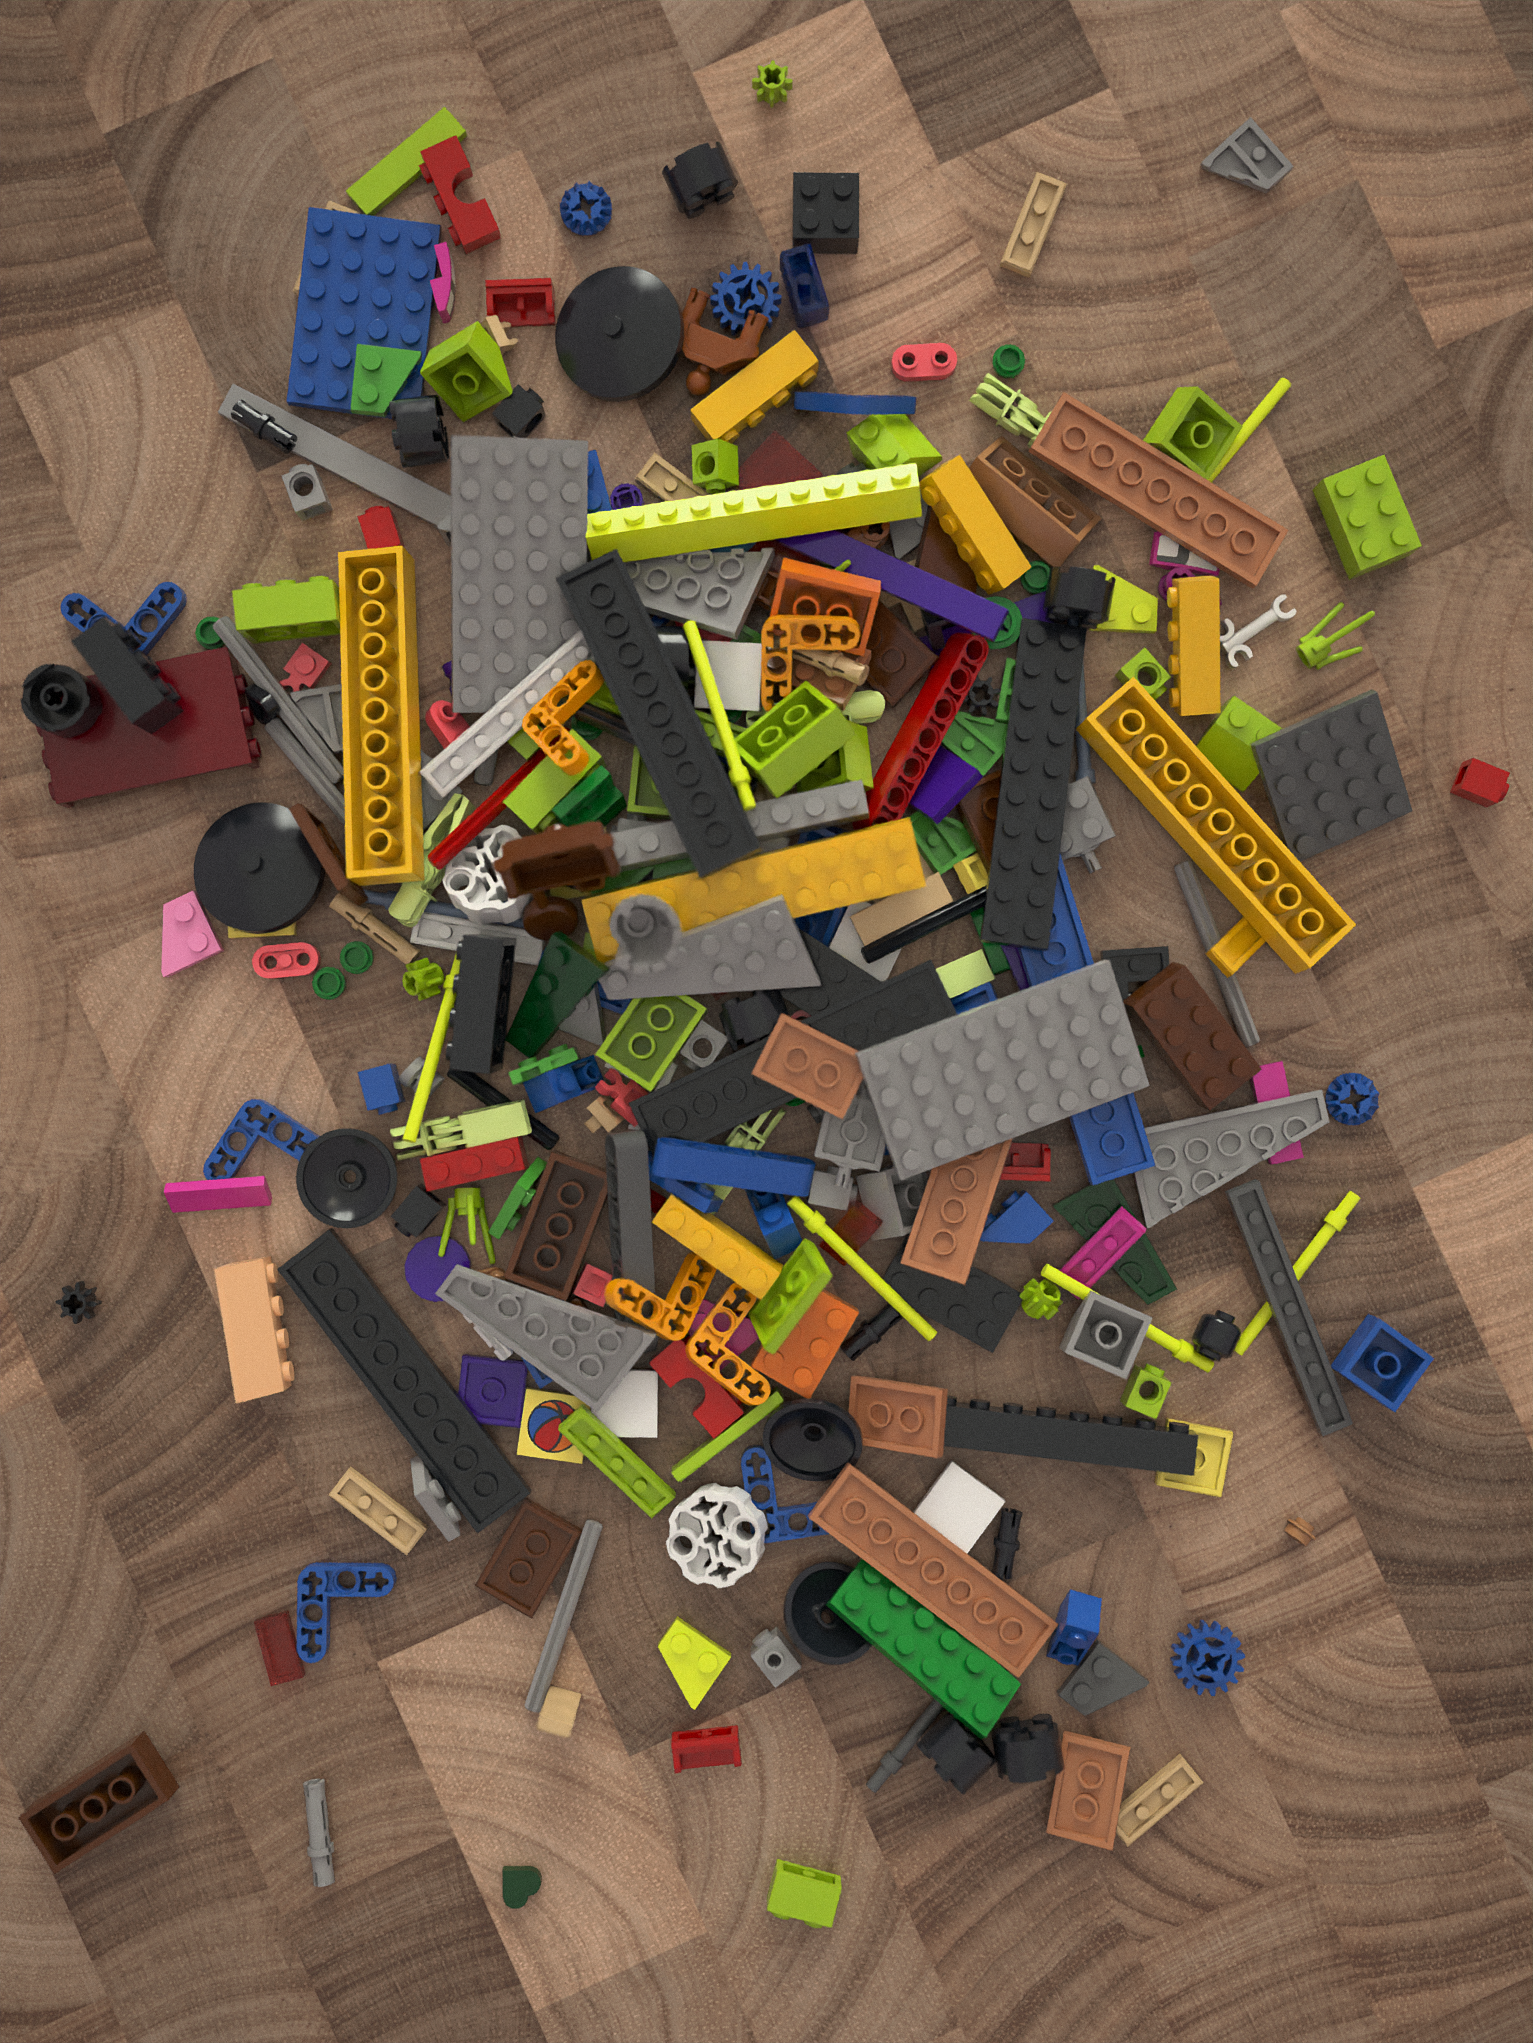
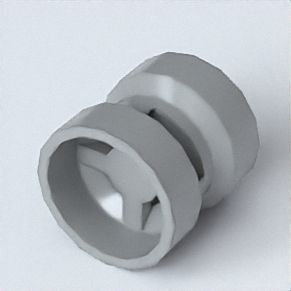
M421 1056L416 1058L398 1078V1081L404 1087L412 1088L415 1093L425 1062ZM438 1072L435 1073L429 1097L445 1080Z

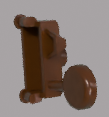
M595 821L570 827L561 824L551 825L543 833L513 839L502 845V856L494 861L493 869L496 873L500 874L509 899L514 900L526 894L532 895L534 900L527 904L522 912L523 928L530 936L543 941H549L551 935L558 931L569 936L575 931L579 922L578 910L573 902L562 897L547 896L544 890L572 884L577 890L584 893L605 888L606 876L616 877L619 875L620 864L613 848L615 841L611 834L605 832L602 823Z

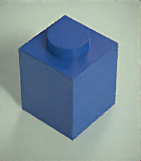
M386 1064L358 1072L368 1111L377 1109L378 1114L382 1115L397 1111V1104L406 1102L401 1083L398 1081L399 1074L396 1064Z

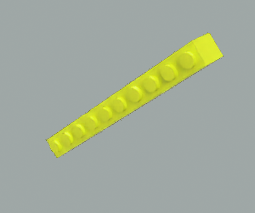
M916 463L587 514L586 541L592 561L617 549L622 561L630 562L922 517Z

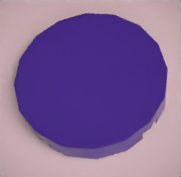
M442 1235L429 1236L416 1243L408 1253L405 1262V1276L412 1291L421 1298L433 1302L444 1301L435 1293L456 1265L471 1269V1258L468 1252L454 1238L449 1237L445 1255L439 1257L438 1252Z

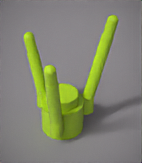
M1338 603L1307 635L1299 639L1300 645L1296 647V652L1302 663L1308 669L1315 666L1319 670L1329 663L1362 652L1363 648L1358 646L1330 656L1327 655L1332 651L1330 646L1332 643L1373 618L1375 612L1370 611L1328 638L1322 635L1316 637L1344 607V603Z
M481 1188L454 1189V1198H448V1212L440 1241L439 1257L445 1255L455 1210H458V1216H468V1232L471 1245L476 1244L475 1216H479L489 1262L494 1264L496 1259L491 1235L488 1233L489 1226L485 1213L484 1198L481 1197Z

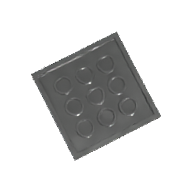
M1371 689L1250 744L1281 841L1300 862L1413 811L1377 691Z

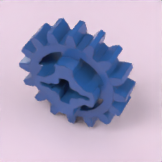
M743 262L742 270H737L734 264L730 265V275L721 271L719 273L721 284L713 282L712 291L715 294L710 296L711 305L716 306L712 309L713 317H722L720 327L724 329L730 325L731 335L735 336L738 330L743 329L748 312L752 310L756 314L760 313L769 318L765 326L771 328L772 319L770 316H779L777 305L781 304V295L776 294L779 291V283H770L772 273L768 271L763 275L760 274L759 264L753 270H749L747 262ZM759 285L764 289L768 299H765V295L759 292ZM751 291V299H748L741 308V301H744ZM724 301H727V305L732 306L734 310L733 315L727 310Z
M1200 1620L1199 1628L1197 1629L1189 1623L1187 1625L1189 1630L1187 1635L1181 1632L1177 1633L1181 1643L1171 1645L1173 1651L1178 1654L1170 1658L1171 1663L1178 1667L1174 1670L1175 1675L1178 1679L1184 1678L1182 1683L1187 1689L1194 1685V1690L1198 1695H1201L1204 1689L1207 1688L1210 1695L1215 1696L1217 1687H1220L1226 1693L1228 1691L1226 1685L1228 1681L1235 1684L1238 1683L1237 1678L1234 1676L1235 1671L1244 1672L1243 1666L1238 1663V1660L1245 1658L1242 1650L1237 1649L1241 1642L1237 1637H1232L1233 1632L1228 1627L1221 1631V1625L1217 1621H1213L1211 1627H1208L1204 1620ZM1206 1637H1213V1638H1216L1217 1640H1215V1641L1212 1642V1641L1205 1640L1204 1638H1206ZM1192 1646L1191 1652H1190V1654L1187 1656V1653H1188L1190 1647ZM1210 1653L1211 1660L1209 1662H1205L1204 1655ZM1204 1674L1211 1676V1678H1200L1198 1676Z

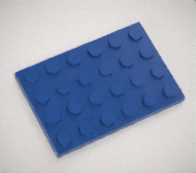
M309 207L287 393V403L289 406L353 414L351 412V399L357 344L421 351L422 361L419 366H415L407 379L408 383L402 392L395 397L394 401L423 396L425 379L420 374V370L428 354L434 301L430 280L436 279L438 259L434 245L440 244L441 225ZM390 411L388 412L386 417L380 418L392 419Z

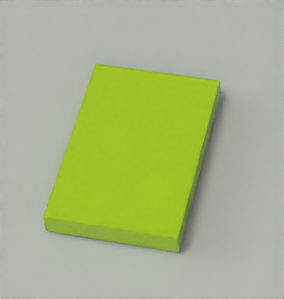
M806 1238L802 1240L782 1267L781 1274L763 1299H759L748 1313L764 1350L773 1355L833 1277L815 1243Z

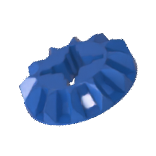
M590 181L587 184L575 183L573 188L568 191L565 190L564 197L560 202V214L564 224L572 232L585 236L593 235L602 231L609 223L612 215V204L610 197L602 186L593 185ZM581 198L586 200L588 205L594 204L590 207L591 219L588 218L587 214L585 215L583 210L577 211L581 208Z
M1345 1073L1330 1083L1325 1097L1326 1106L1331 1116L1338 1122L1346 1125H1360L1372 1119V1115L1379 1108L1378 1096L1380 1093L1376 1090L1373 1081L1362 1074ZM1351 1089H1353L1354 1094L1365 1095V1098L1356 1103L1357 1107L1355 1109L1352 1104L1340 1102L1350 1096Z

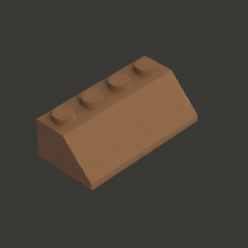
M1002 435L978 455L969 467V470L1007 529L1014 534V537L1020 543L1028 545L1047 565L1061 567L1102 519Z

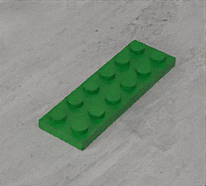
M860 1558L826 1604L980 1739L987 1737L1021 1685L1016 1678L984 1651L862 1558Z

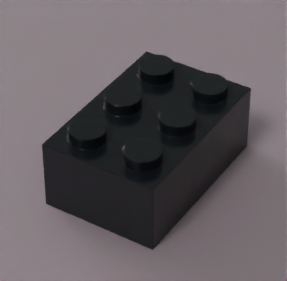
M103 617L71 641L129 721L135 726L153 734L184 711L178 703L181 699L178 692L169 682L166 684L158 676L162 672L159 666L150 656L146 657L138 649L142 646L141 642L130 629L126 630L120 622L114 624Z

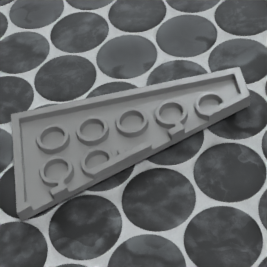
M744 548L731 549V552L715 553L708 549L623 563L648 613L683 624L688 621H695L697 628L737 640L775 557V552L773 548H761V552H745ZM587 551L588 563L592 561L590 551Z
M783 894L683 932L676 957L670 964L667 963L665 969L657 973L651 972L649 975L644 973L641 975L635 974L631 970L626 971L620 968L613 959L604 963L610 970L604 977L599 979L608 1000L821 986V980Z
M1319 1089L1144 1127L1156 1165L1133 1173L1145 1227L1147 1229L1152 1227L1165 1217L1183 1209L1184 1206L1194 1200L1205 1196L1246 1172L1257 1163L1268 1159L1286 1146L1297 1142L1329 1123L1323 1091Z
M460 1265L454 1267L435 1293L596 1412L600 1410L657 1334Z

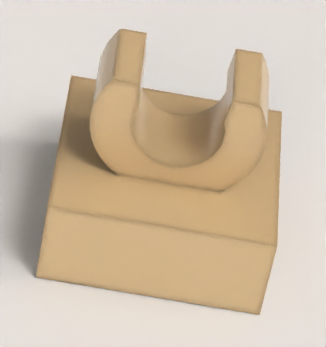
M497 315L485 317L482 321L481 326L497 343L502 355L505 351H511L517 344V338L507 339L505 334L511 327L509 322L500 323Z
M601 1095L587 1107L593 1116L584 1124L592 1133L602 1126L609 1133L625 1120L610 1107V1104L614 1101L611 1096Z

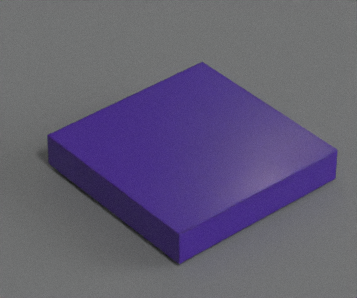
M940 745L908 805L938 825L983 776L978 769Z
M463 1354L458 1394L481 1424L520 1428L528 1368L523 1360L506 1359L502 1361L497 1357Z

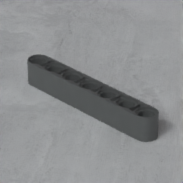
M642 1130L608 1134L605 1138L612 1280L617 1278L629 1279L655 1294L646 1136ZM623 1288L618 1289L621 1300L633 1301L634 1298L623 1293ZM649 1300L645 1301L641 1308L642 1316L645 1319H648L653 1313V1305ZM614 1309L615 1319L644 1328ZM657 1335L643 1353L657 1350Z

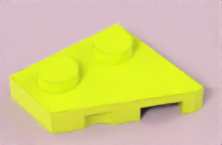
M1094 565L1092 569L1107 573L1105 580L1108 581L1113 576L1116 582L1109 620L1098 624L1097 629H1089V631L1154 634L1157 631L1158 598L1105 568Z
M678 1616L658 1643V1648L690 1707L695 1710L730 1660L731 1653Z

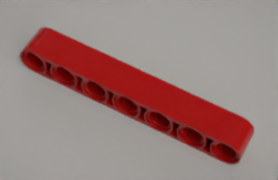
M963 632L954 633L949 637L945 644L946 647L942 649L939 655L940 659L934 664L873 779L874 788L868 790L865 794L870 819L852 822L854 830L870 827L874 820V825L901 819L987 658L989 646L985 638ZM891 790L890 797L887 800L888 793Z

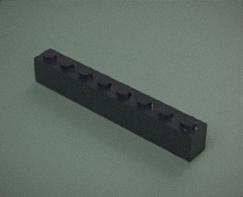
M947 1395L944 1446L1194 1476L1198 1435L1193 1430H1189L1190 1425L1179 1422H1169V1427L1156 1426L1155 1420L1136 1418V1423L1123 1422V1417L1111 1414H1103L1102 1419L1089 1418L1090 1413L1084 1411L1070 1410L1069 1415L1056 1414V1409L1038 1406L1036 1411L1023 1410V1405L1017 1403H1003V1407L990 1406V1401L970 1399L969 1404L957 1402V1397Z

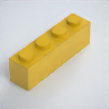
M794 329L690 409L691 420L707 441L718 438L733 444L738 439L741 430L748 425L750 428L756 426L764 419V413L773 406L778 408L790 399V393L799 386L804 388L812 383L817 377L819 360Z
M960 454L943 463L919 481L923 500L932 507L939 518L941 528L950 535L958 547L957 550L960 557L969 564L976 575L975 578L978 585L988 595L1005 589L1031 568L1030 563Z
M1214 576L1172 579V587H1169L1167 590L1168 607L1172 608L1173 620L1168 622L1167 628L1168 639L1173 641V654L1168 657V669L1170 675H1173L1174 688H1169V705L1180 716L1221 713L1219 578Z
M672 1193L652 1220V1223L760 1300L763 1299L781 1274L783 1264L713 1214L703 1213Z

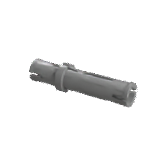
M318 1778L304 1782L303 1788L310 1845L307 1847V1855L311 1857L313 1886L324 1887L335 1882L332 1864V1853L335 1849L329 1834L325 1780Z

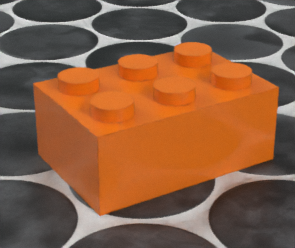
M783 557L770 617L773 615L851 617L857 621L860 627L859 641L855 647L849 650L838 651L864 657L880 596L881 581ZM774 624L773 629L768 630V633H773L775 636L780 637L782 634L787 633L781 630L780 624ZM807 624L801 630L802 636L807 641H815L821 635L819 627L815 624ZM825 624V641H830V634L841 635L842 641H848L849 635H855L854 632L848 630L846 625H843L839 632H830L831 624Z
M823 1289L776 1353L773 1355L765 1351L761 1344L751 1361V1367L801 1396L811 1398L859 1314L858 1308Z

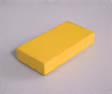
M1242 916L1205 954L1229 978L1266 941Z

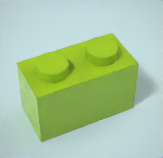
M777 1859L767 1894V1911L780 1919L788 1920L795 1918L803 1920L806 1925L813 1928H822L823 1926L832 1928L842 1890L841 1876Z

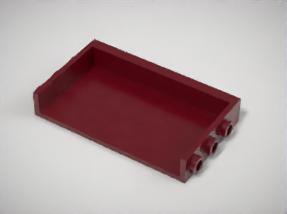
M228 647L156 661V664L162 671L158 676L166 684L169 682L181 697L178 703L184 711L153 734L146 732L129 721L96 674L86 676L97 687L103 706L102 713L98 716L94 725L86 732L70 738L54 735L36 726L38 734L43 737L45 749L42 750V759L45 767L50 770L52 781L48 783L51 798L56 801V804L70 808L74 807V801L244 765L253 769L260 768L258 758L262 757L261 747L258 739L253 738L251 726L255 725V718L251 707L246 705L244 695L245 688L248 687L247 680L244 674H240L238 661Z

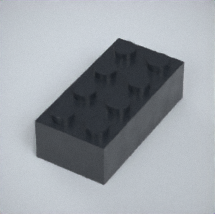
M467 934L463 935V941L458 942L456 959L460 961L459 974H455L453 980V994H457L456 1008L452 1007L449 1017V1025L453 1027L452 1041H448L446 1048V1060L450 1061L449 1069L485 1074L503 1069L517 938Z

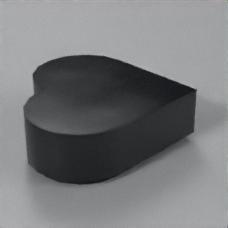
M254 683L245 688V694L252 712L261 724L266 725L273 718L277 717L276 715L280 713V709L271 694Z

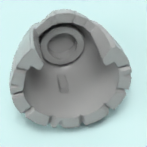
M635 895L619 902L609 922L611 934L619 943L614 962L620 968L626 971L631 970L632 973L640 975L643 973L649 975L651 972L657 973L665 969L667 963L670 964L676 957L682 938L681 924L675 911L665 901L652 895Z

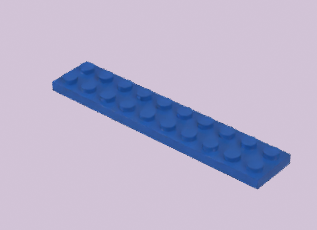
M1061 854L1059 856L1048 950L1040 951L1017 947L1029 987L1094 964ZM1134 1093L1069 1116L1090 1185H1096L1156 1166Z

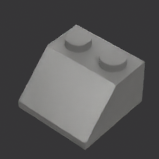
M894 1165L881 1168L879 1172L871 1171L856 1176L872 1241L899 1237L911 1233L931 1173L930 1170L901 1181L897 1177Z
M1090 1290L1072 1316L1059 1348L1064 1353L1127 1379L1153 1317Z

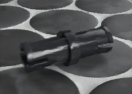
M239 400L233 406L232 410L238 412V414L231 412V418L252 430L256 438L267 440L285 454L293 450L296 444L290 440L296 442L297 436L277 424L273 416L268 413L266 415L262 414L244 400Z
M887 1303L868 1321L865 1319L860 1323L861 1327L846 1339L840 1347L852 1361H855L872 1344H878L882 1341V1336L902 1320L903 1317Z
M1008 1508L1001 1509L999 1532L993 1541L996 1550L991 1572L999 1579H1003L1004 1574L1006 1580L1012 1579L1015 1552L1020 1548L1018 1534L1023 1515L1021 1511L1010 1508V1512H1008Z

